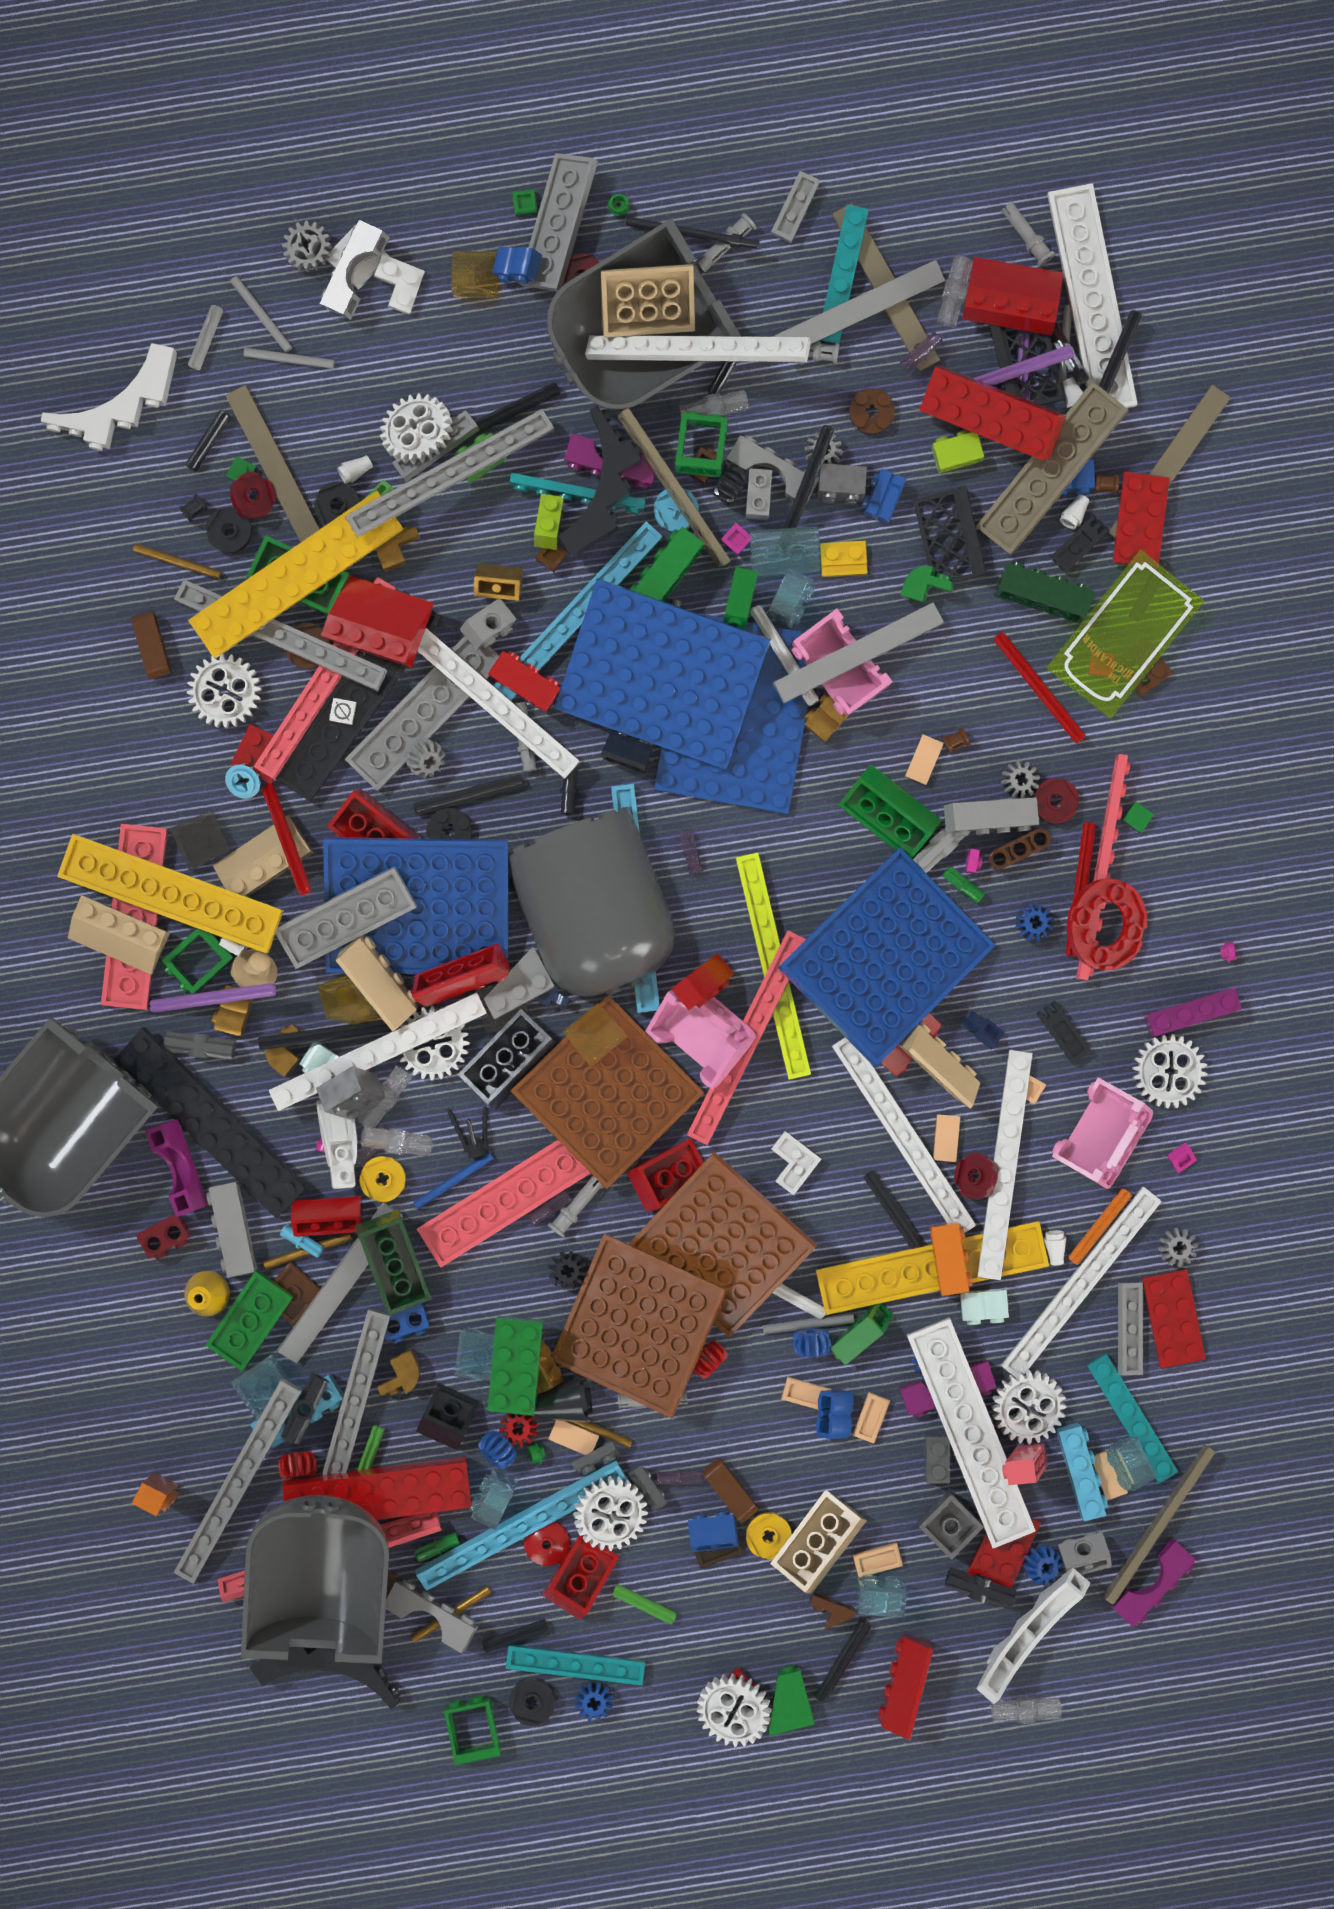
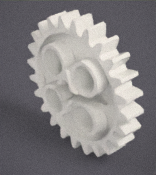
M420 394L417 395L416 399L409 395L407 402L401 398V405L393 404L395 410H387L389 418L382 419L385 424L380 427L383 432L380 435V438L383 440L382 444L390 456H394L396 461L401 459L404 464L410 460L415 465L417 459L424 463L426 456L432 460V453L435 452L439 455L440 451L438 448L447 447L443 441L451 440L448 434L453 431L450 426L453 423L450 418L451 414L443 402H439L436 397L431 399L428 394L424 399Z
M224 654L220 655V660L211 656V663L204 659L205 667L202 668L197 665L196 668L199 673L190 674L195 678V681L187 683L193 687V690L187 691V694L194 698L188 702L196 704L192 709L193 712L201 711L198 718L203 719L207 716V724L210 725L215 720V727L219 728L221 722H223L225 728L229 727V722H232L237 727L238 719L245 723L244 716L246 714L251 717L253 716L250 709H258L254 701L261 700L256 693L262 691V689L255 685L260 682V679L252 678L257 672L255 670L248 672L251 665L246 663L242 666V658H238L234 662V656L231 654L228 660H226ZM223 670L225 672L224 679L218 682L215 681V673ZM210 681L224 689L227 687L231 693L242 697L243 700L238 701L227 694L222 695L219 690L207 685L206 682ZM244 681V690L236 692L234 688L236 682ZM212 690L215 695L214 699L206 702L204 694ZM228 701H234L235 707L231 712H225L224 705Z
M431 1006L429 1013H427L425 1007H422L421 1015L415 1011L413 1013L414 1019L410 1017L407 1019L408 1025L434 1013V1006ZM465 1024L434 1038V1040L451 1036V1041L436 1044L434 1050L432 1047L413 1050L412 1048L402 1053L404 1057L401 1058L400 1062L407 1061L408 1064L405 1069L408 1070L413 1067L414 1076L419 1071L422 1072L421 1079H425L427 1074L430 1075L431 1080H434L435 1074H438L439 1078L443 1079V1072L451 1076L452 1071L450 1068L453 1067L459 1070L457 1062H465L461 1055L469 1053L463 1049L465 1045L470 1044V1042L463 1039L469 1033L461 1032ZM444 1045H449L452 1048L453 1053L449 1058L441 1055L440 1050ZM423 1050L430 1054V1061L426 1064L421 1063L418 1058L419 1053Z
M1174 1034L1170 1035L1169 1040H1167L1165 1035H1161V1042L1153 1037V1045L1145 1042L1144 1045L1147 1050L1139 1049L1138 1052L1142 1057L1134 1058L1139 1065L1132 1067L1133 1070L1138 1071V1074L1134 1075L1132 1079H1139L1140 1081L1135 1087H1143L1140 1095L1149 1094L1148 1102L1156 1099L1155 1106H1160L1162 1101L1165 1108H1169L1171 1102L1174 1108H1178L1179 1101L1183 1105H1187V1097L1195 1100L1193 1092L1201 1093V1090L1197 1087L1198 1084H1206L1201 1080V1076H1207V1073L1202 1072L1201 1068L1206 1067L1207 1064L1200 1063L1199 1061L1204 1055H1196L1199 1047L1191 1049L1192 1041L1189 1040L1184 1044L1183 1036H1180L1175 1041ZM1170 1051L1173 1052V1056H1172V1059H1171V1064H1170V1058H1169V1052H1170ZM1158 1052L1164 1056V1062L1161 1065H1157L1154 1062V1056ZM1181 1054L1187 1058V1063L1184 1067H1180L1177 1064V1058ZM1169 1067L1174 1069V1074H1170V1077L1169 1074L1165 1073V1069ZM1156 1075H1159L1163 1081L1159 1088H1155L1152 1084V1079ZM1179 1077H1182L1185 1081V1087L1181 1090L1175 1087V1081ZM1168 1080H1170V1082H1169V1083H1170V1091H1169V1092L1166 1091V1087H1167V1084H1168Z
M1027 1369L1026 1375L1023 1376L1018 1371V1378H1014L1010 1374V1382L1007 1383L1002 1380L1004 1388H996L1000 1395L992 1397L997 1403L991 1405L993 1411H996L992 1416L994 1420H998L995 1424L998 1428H1002L1001 1432L1004 1435L1009 1433L1008 1437L1010 1440L1015 1439L1017 1436L1019 1443H1022L1024 1438L1028 1444H1031L1032 1438H1035L1039 1443L1041 1435L1048 1439L1047 1432L1056 1433L1053 1426L1062 1425L1058 1417H1065V1414L1060 1410L1067 1408L1065 1403L1061 1402L1066 1398L1063 1394H1059L1062 1391L1059 1385L1056 1386L1057 1382L1054 1379L1049 1380V1376L1046 1373L1041 1377V1373L1038 1370L1032 1375L1031 1371ZM1030 1388L1028 1394L1020 1395L1023 1389ZM1012 1397L1019 1399L1022 1403H1024L1027 1406L1033 1405V1407L1038 1412L1046 1414V1416L1043 1417L1039 1415L1036 1411L1029 1407L1025 1409L1022 1403L1012 1400ZM1043 1399H1049L1046 1405L1040 1406V1402ZM1012 1408H1018L1016 1414L1009 1415V1411ZM1032 1418H1037V1422L1034 1425H1028Z
M609 1476L608 1482L605 1483L600 1478L599 1485L592 1481L591 1490L584 1488L585 1496L578 1495L581 1503L574 1504L578 1510L573 1513L575 1519H578L574 1524L576 1528H579L577 1530L579 1535H584V1541L586 1543L590 1541L593 1548L598 1544L600 1550H603L605 1545H607L608 1549L612 1551L613 1545L616 1544L621 1549L622 1542L630 1545L629 1538L637 1539L635 1532L643 1531L640 1524L647 1522L642 1517L648 1514L647 1510L643 1508L647 1503L642 1499L644 1496L641 1491L637 1492V1486H631L628 1479L623 1483L621 1477H618L616 1482H614L613 1478ZM607 1497L605 1503L598 1504L601 1498ZM623 1502H629L627 1507L620 1508V1505ZM601 1519L598 1525H592L594 1520ZM623 1523L620 1529L614 1530L616 1524Z
M723 1674L720 1680L715 1677L712 1683L708 1682L705 1689L703 1688L697 1701L699 1704L697 1712L701 1713L698 1720L705 1721L702 1728H710L709 1736L716 1734L717 1742L723 1738L725 1739V1745H728L729 1741H733L734 1747H737L738 1742L741 1741L742 1745L746 1746L748 1740L753 1744L756 1737L760 1739L763 1732H766L767 1724L771 1720L770 1713L772 1709L768 1707L770 1700L764 1699L765 1691L758 1692L759 1684L754 1687L751 1686L752 1679L744 1682L743 1675L740 1676L739 1680H736L734 1674L731 1675L730 1679H727L726 1675ZM743 1695L744 1698L733 1715L732 1720L726 1726L725 1722L730 1712L733 1710L739 1696ZM745 1705H749V1706H751L753 1709H749V1708H747Z

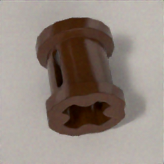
M1096 472L1094 493L1105 491L1117 495L1119 474L1107 476Z
M963 727L959 728V731L947 737H941L949 755L965 745L967 747L971 745Z

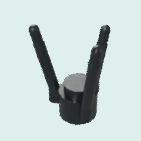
M483 1107L482 1140L481 1137H475L471 1120L468 1118L466 1122L470 1139H467V1142L451 1109H448L447 1113L463 1145L464 1153L468 1152L469 1158L486 1155L485 1148L489 1147L487 1140V1107Z

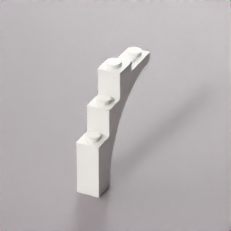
M151 343L146 361L138 375L124 391L111 401L80 413L53 414L43 412L41 422L47 426V430L53 432H60L62 429L69 431L70 435L82 437L84 434L83 440L91 449L102 451L103 448L110 449L115 423H117L118 427L130 429L131 426L138 428L144 401L145 405L158 408L159 405L166 406L177 352L174 348Z
M1072 1568L1041 1592L1034 1607L1017 1620L1011 1634L994 1647L987 1660L989 1665L976 1689L993 1704L999 1701L1007 1685L1026 1657L1052 1626L1084 1597L1090 1582Z

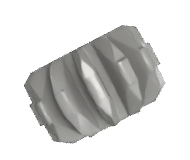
M818 432L814 434L815 440L812 438L807 440V443L810 445L804 448L805 452L810 453L806 456L807 461L810 460L819 437ZM835 434L832 435L827 448V455L824 456L822 461L824 464H833L832 461L838 464L840 462L838 456L843 454V450L838 449L842 442H833L836 438Z
M426 739L425 742L418 740L417 746L411 745L412 752L406 753L409 758L406 763L414 775H419L425 779L427 775L433 777L434 771L441 772L439 766L445 764L442 759L445 753L437 742Z
M1016 761V769L1012 764H1009L1007 768L1010 772H1002V775L1008 779L1002 780L1001 785H1009L1004 792L1008 793L1010 790H1013L1011 795L1013 799L1016 798L1018 792L1020 799L1025 798V792L1032 796L1034 793L1031 788H1039V785L1033 781L1039 780L1040 776L1032 775L1037 770L1036 767H1033L1030 771L1028 770L1029 762H1025L1022 768L1021 762ZM1020 775H1023V780L1026 781V783H1022L1019 786L1018 780L1015 779V776L1019 777Z
M1174 1228L1173 1235L1169 1231L1165 1232V1235L1168 1237L1167 1240L1164 1238L1159 1239L1160 1242L1165 1243V1246L1158 1247V1250L1166 1251L1161 1258L1163 1260L1169 1258V1265L1173 1266L1176 1261L1177 1266L1182 1267L1183 1260L1187 1264L1191 1263L1189 1255L1196 1257L1197 1254L1192 1252L1191 1249L1198 1248V1244L1190 1243L1195 1239V1236L1189 1235L1187 1237L1188 1230L1183 1229L1180 1233L1178 1228ZM1177 1242L1183 1245V1248L1179 1249V1253L1173 1250V1246H1177Z

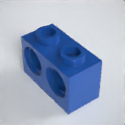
M424 1302L392 1314L390 1320L398 1321L400 1330L393 1332L388 1326L385 1341L392 1340V1343L405 1340V1335L414 1333V1336L426 1333V1328L430 1327L431 1323ZM412 1313L421 1315V1324L415 1325L411 1322L410 1316Z

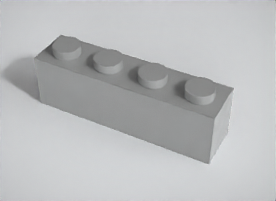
M1037 797L944 805L946 833L955 832V836L969 835L968 831H976V835L989 834V830L996 829L997 833H1008L1010 828H1017L1018 832L1031 831V826L1039 825Z
M239 1182L209 1187V1192L206 1195L208 1204L213 1207L214 1215H211L213 1228L218 1230L219 1237H216V1244L218 1250H222L223 1259L221 1260L223 1273H227L228 1278L255 1272L257 1265Z

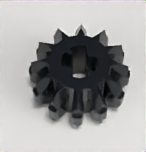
M730 465L714 488L713 495L721 502H725L728 505L732 504L748 481L749 474L739 466Z
M562 1251L560 1252L561 1261L555 1256L552 1258L557 1266L549 1265L548 1268L550 1270L556 1271L551 1273L549 1278L558 1277L554 1283L555 1286L559 1285L561 1281L564 1282L563 1290H566L567 1283H570L571 1288L575 1289L574 1280L579 1284L583 1283V1280L578 1275H587L586 1271L580 1270V1268L586 1267L587 1264L586 1262L577 1263L581 1259V1255H578L574 1260L572 1259L573 1251L569 1252L568 1258H566L565 1253ZM568 1264L569 1268H574L571 1276H568L567 1273H562V1270L565 1268L564 1265Z

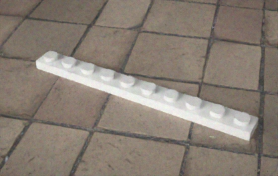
M590 335L585 355L587 360L807 362L811 341L809 337H604Z
M427 628L425 629L418 652L563 778H566L580 761Z
M475 993L269 1090V1093L277 1110L280 1111L316 1094L318 1086L352 1066L368 1070L483 1016L487 1012L478 993Z
M846 1038L832 1045V1048L947 1223H959V1227L963 1226L964 1233L975 1227L976 1224L871 1063Z
M1009 1050L993 1160L998 1164V1179L993 1194L988 1197L977 1277L1001 1280L1032 1053Z
M1145 1187L1138 1191L1001 1364L1003 1368L1016 1378H1018V1371L1022 1375L1026 1373L1027 1369L1031 1367L1162 1202Z

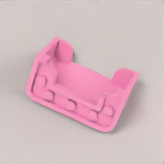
M835 609L792 642L794 648L791 650L798 660L802 659L806 665H809L856 641L848 631L850 628L847 625L843 628L844 623L842 619L844 617L838 609ZM871 660L822 684L835 702L833 706L840 715L843 713L846 716L850 715L888 688L893 682L886 672L884 674L878 673L880 668L878 665L875 666Z
M672 990L666 994L645 1031L657 1043H667L672 1040L703 1067L700 1072V1078L711 1089L720 1085L756 1038L755 1032L715 997L702 1007L698 1008L695 1005L688 1011Z
M1097 1078L1096 1082L1091 1083L1087 1091L1089 1100H1091L1070 1138L1068 1140H1059L1055 1144L1052 1157L1100 1186L1109 1189L1117 1179L1151 1121L1153 1110L1142 1101Z

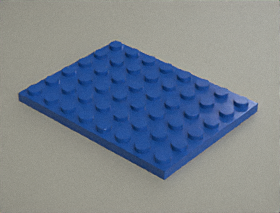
M597 578L555 709L727 769L771 639Z
M701 614L721 622L724 620L722 617ZM747 622L746 631L765 637L757 624ZM774 627L799 668L807 666L802 659L798 660L791 650L794 648L792 642L804 632ZM770 644L727 769L662 747L654 786L655 791L788 815L805 724L804 717L807 714L808 705L802 695L783 704L773 683L789 674Z
M324 837V902L393 866L398 870L416 902L417 907L364 934L365 937L369 936L374 941L376 951L380 955L383 954L389 960V967L394 973L418 974L497 943L500 944L509 963L508 840ZM348 943L325 954L326 973H345L335 960L341 948Z
M900 847L778 969L876 1067L991 951L995 944Z

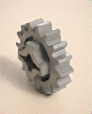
M305 221L304 226L296 223L297 229L294 230L290 227L291 235H284L287 243L282 244V247L287 251L283 254L286 259H289L290 265H295L299 271L303 266L307 272L310 271L311 266L318 270L319 263L326 264L324 257H331L327 251L333 248L331 243H329L331 237L329 234H325V228L323 226L319 228L316 222L312 226L308 221ZM305 240L309 243V244H308V246H309V248H308V249H309V253H308V251L306 250V245H307V244H306Z

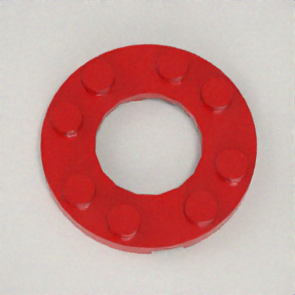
M1109 878L1099 879L1086 885L1075 897L1067 919V935L1074 954L1085 965L1099 970H1115L1128 964L1142 947L1144 929H1147V912L1139 893L1130 884ZM1104 902L1115 904L1123 917L1122 932L1119 938L1109 946L1096 944L1090 936L1091 930L1089 929L1093 910Z

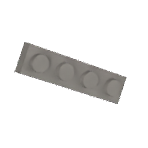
M466 410L452 419L453 423L450 426L453 431L448 433L451 440L443 441L447 447H439V455L435 452L432 453V460L426 456L424 463L417 459L415 465L410 460L406 464L401 459L392 462L405 482L480 430Z
M1140 1282L1118 1283V1375L1122 1376L1143 1375V1283Z

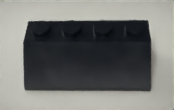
M520 1009L458 1075L487 1105L497 1110L512 1094L510 1091L558 1043L526 1012Z

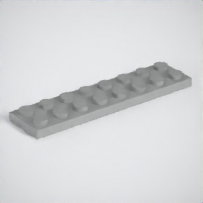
M465 636L452 649L454 653L486 680L489 678V671L499 657L491 647L485 648L483 646L476 651ZM434 667L345 760L372 787L379 791L406 764V761L409 759L406 753L412 752L411 745L417 746L418 740L425 742L426 739H430L470 696L437 667Z

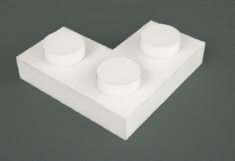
M382 254L374 277L395 285L388 307L409 315L425 271Z
M786 1131L771 1148V1150L789 1163L775 1182L794 1195L820 1162L821 1158Z

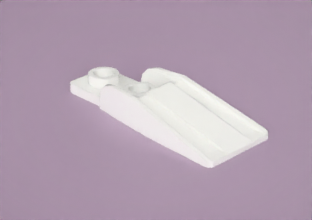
M317 1100L316 1106L320 1132L328 1167H330L332 1188H353L355 1186L353 1165L356 1163L357 1158L355 1119L349 1120L326 1113L321 1101Z

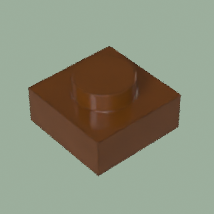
M558 546L557 550L542 548L536 555V561L553 573L567 558V552Z

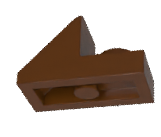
M813 1592L809 1599L814 1610L825 1613L826 1610L829 1611L824 1624L825 1630L855 1617L857 1613L855 1607Z

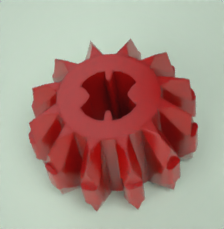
M715 1340L710 1341L702 1349L693 1372L702 1379L708 1378L727 1358L728 1353L724 1350L725 1348Z
M506 1413L508 1419L501 1418L500 1420L506 1426L500 1427L499 1432H507L504 1437L507 1439L512 1438L510 1442L512 1446L518 1440L519 1447H523V1439L530 1444L532 1439L529 1435H537L535 1430L530 1429L538 1427V1422L530 1423L535 1416L529 1415L526 1417V1415L514 1414L513 1416L512 1413ZM516 1422H518V1425L520 1422L524 1424L523 1432H519V1430L516 1432L514 1430Z
M312 1452L290 1453L279 1457L278 1470L280 1471V1477L284 1479L309 1477L317 1473V1460Z

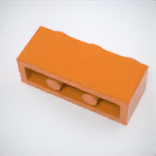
M957 1222L929 1226L940 1295L946 1296L969 1292V1286H972V1278L970 1272H966L965 1263H969L967 1250L962 1248L961 1241L965 1240L963 1226L959 1227Z
M154 1472L142 1482L132 1504L157 1516L162 1511L165 1512L167 1508L169 1509L171 1504H174L179 1494L176 1491L179 1484Z

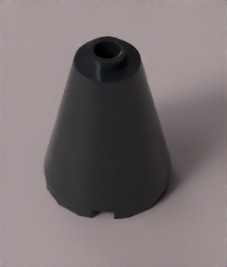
M579 1377L537 1394L535 1418L583 1423L592 1422L593 1418L588 1417V1414H593L590 1388H585L584 1385L585 1382H588L587 1378Z

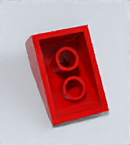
M689 1138L627 1170L626 1173L645 1211L649 1212L663 1207L704 1162L692 1138Z
M578 1535L541 1595L579 1620L588 1614L620 1557L606 1547L600 1550L598 1544L593 1548L590 1541L587 1543L584 1541V1535Z

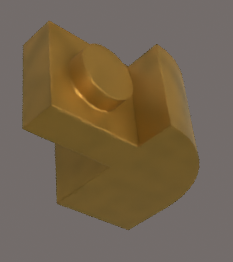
M403 527L404 530L377 548V554L385 572L406 565L400 547L420 539L416 527Z
M295 1024L286 1025L279 1034L298 1032L301 1029ZM287 1047L265 1050L268 1063L283 1077H287L301 1060L300 1057Z
M413 1348L390 1360L397 1376L378 1385L377 1389L380 1395L387 1393L388 1396H391L400 1391V1386H402L405 1394H407L417 1384L421 1369Z

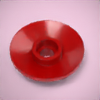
M556 1521L524 1538L526 1554L533 1562L542 1566H551L559 1563L569 1550V1535L566 1529ZM548 1540L551 1546L544 1548L542 1542Z

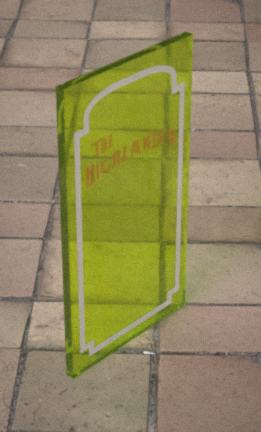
M1140 549L1046 668L1101 711L1107 718L1111 719L1205 601L1149 557L1145 551Z

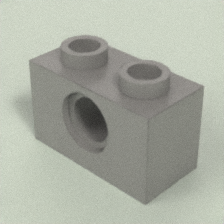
M749 469L745 519L768 520L772 470Z
M497 599L467 619L460 630L477 651L483 646L485 648L490 647L496 642L495 638L499 635L504 637L513 630L511 626L517 619L503 601ZM486 623L490 624L493 629L489 628Z
M1102 1532L1097 1534L1089 1533L1083 1538L1068 1539L1058 1544L1065 1573L1074 1568L1081 1575L1112 1567L1111 1555ZM1081 1552H1089L1088 1555H1080Z

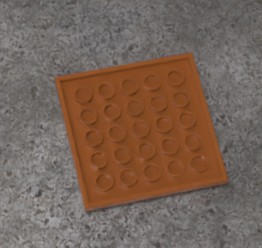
M609 995L510 1091L605 1189H608L704 1094Z
M715 1152L707 1158L629 1243L633 1247L727 1289L713 1324L728 1337L753 1314L817 1247V1244Z
M604 1234L552 1354V1358L555 1363L667 1417L673 1418L727 1289L610 1235Z

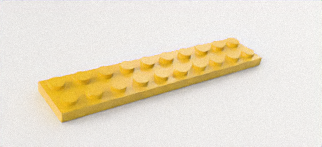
M375 491L190 618L188 621L211 655L216 659L404 530L395 517L358 538L355 536L345 519L346 515L381 497L379 492Z
M76 834L71 836L57 875L59 878L267 954L271 948L284 911Z
M1039 1221L1008 1227L1001 1277L1049 1266ZM983 1233L966 1236L965 1240L961 1241L963 1250H967L969 1263H965L966 1272L971 1274L972 1283L989 1280V1278L977 1277ZM932 1244L816 1269L825 1315L939 1290Z

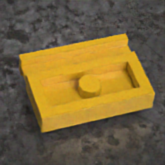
M866 541L820 543L822 577L867 575Z

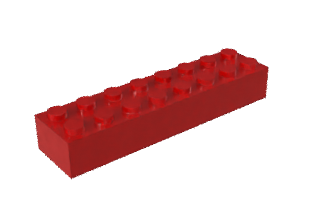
M466 1456L347 1471L342 1474L333 1473L325 1476L317 1475L283 1480L282 1484L284 1501L307 1495L335 1496L358 1504L376 1520L472 1507Z

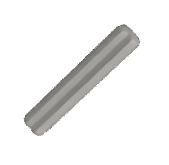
M211 305L192 352L188 366L194 370L201 369L222 316L223 310L219 306Z

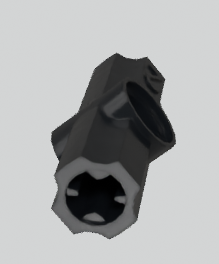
M310 1374L281 1434V1437L297 1445L300 1444L329 1384L327 1379L318 1374ZM301 1403H307L310 1406V1414H303L300 1411Z
M950 1567L945 1578L944 1587L966 1594L967 1597L981 1603L989 1602L1010 1610L1015 1601V1589L995 1583L992 1579L974 1573L972 1575Z

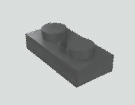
M611 1441L572 1462V1465L580 1476H586L593 1473L596 1467L612 1463L621 1454L617 1446Z
M639 1465L627 1472V1475L633 1484L637 1486L638 1491H641L644 1496L643 1498L652 1511L660 1509L667 1503L664 1499L663 1491L654 1485L651 1480V1474L646 1468Z

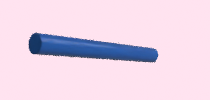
M490 1152L486 1153V1155H483L413 1202L419 1210L494 1160V1157Z

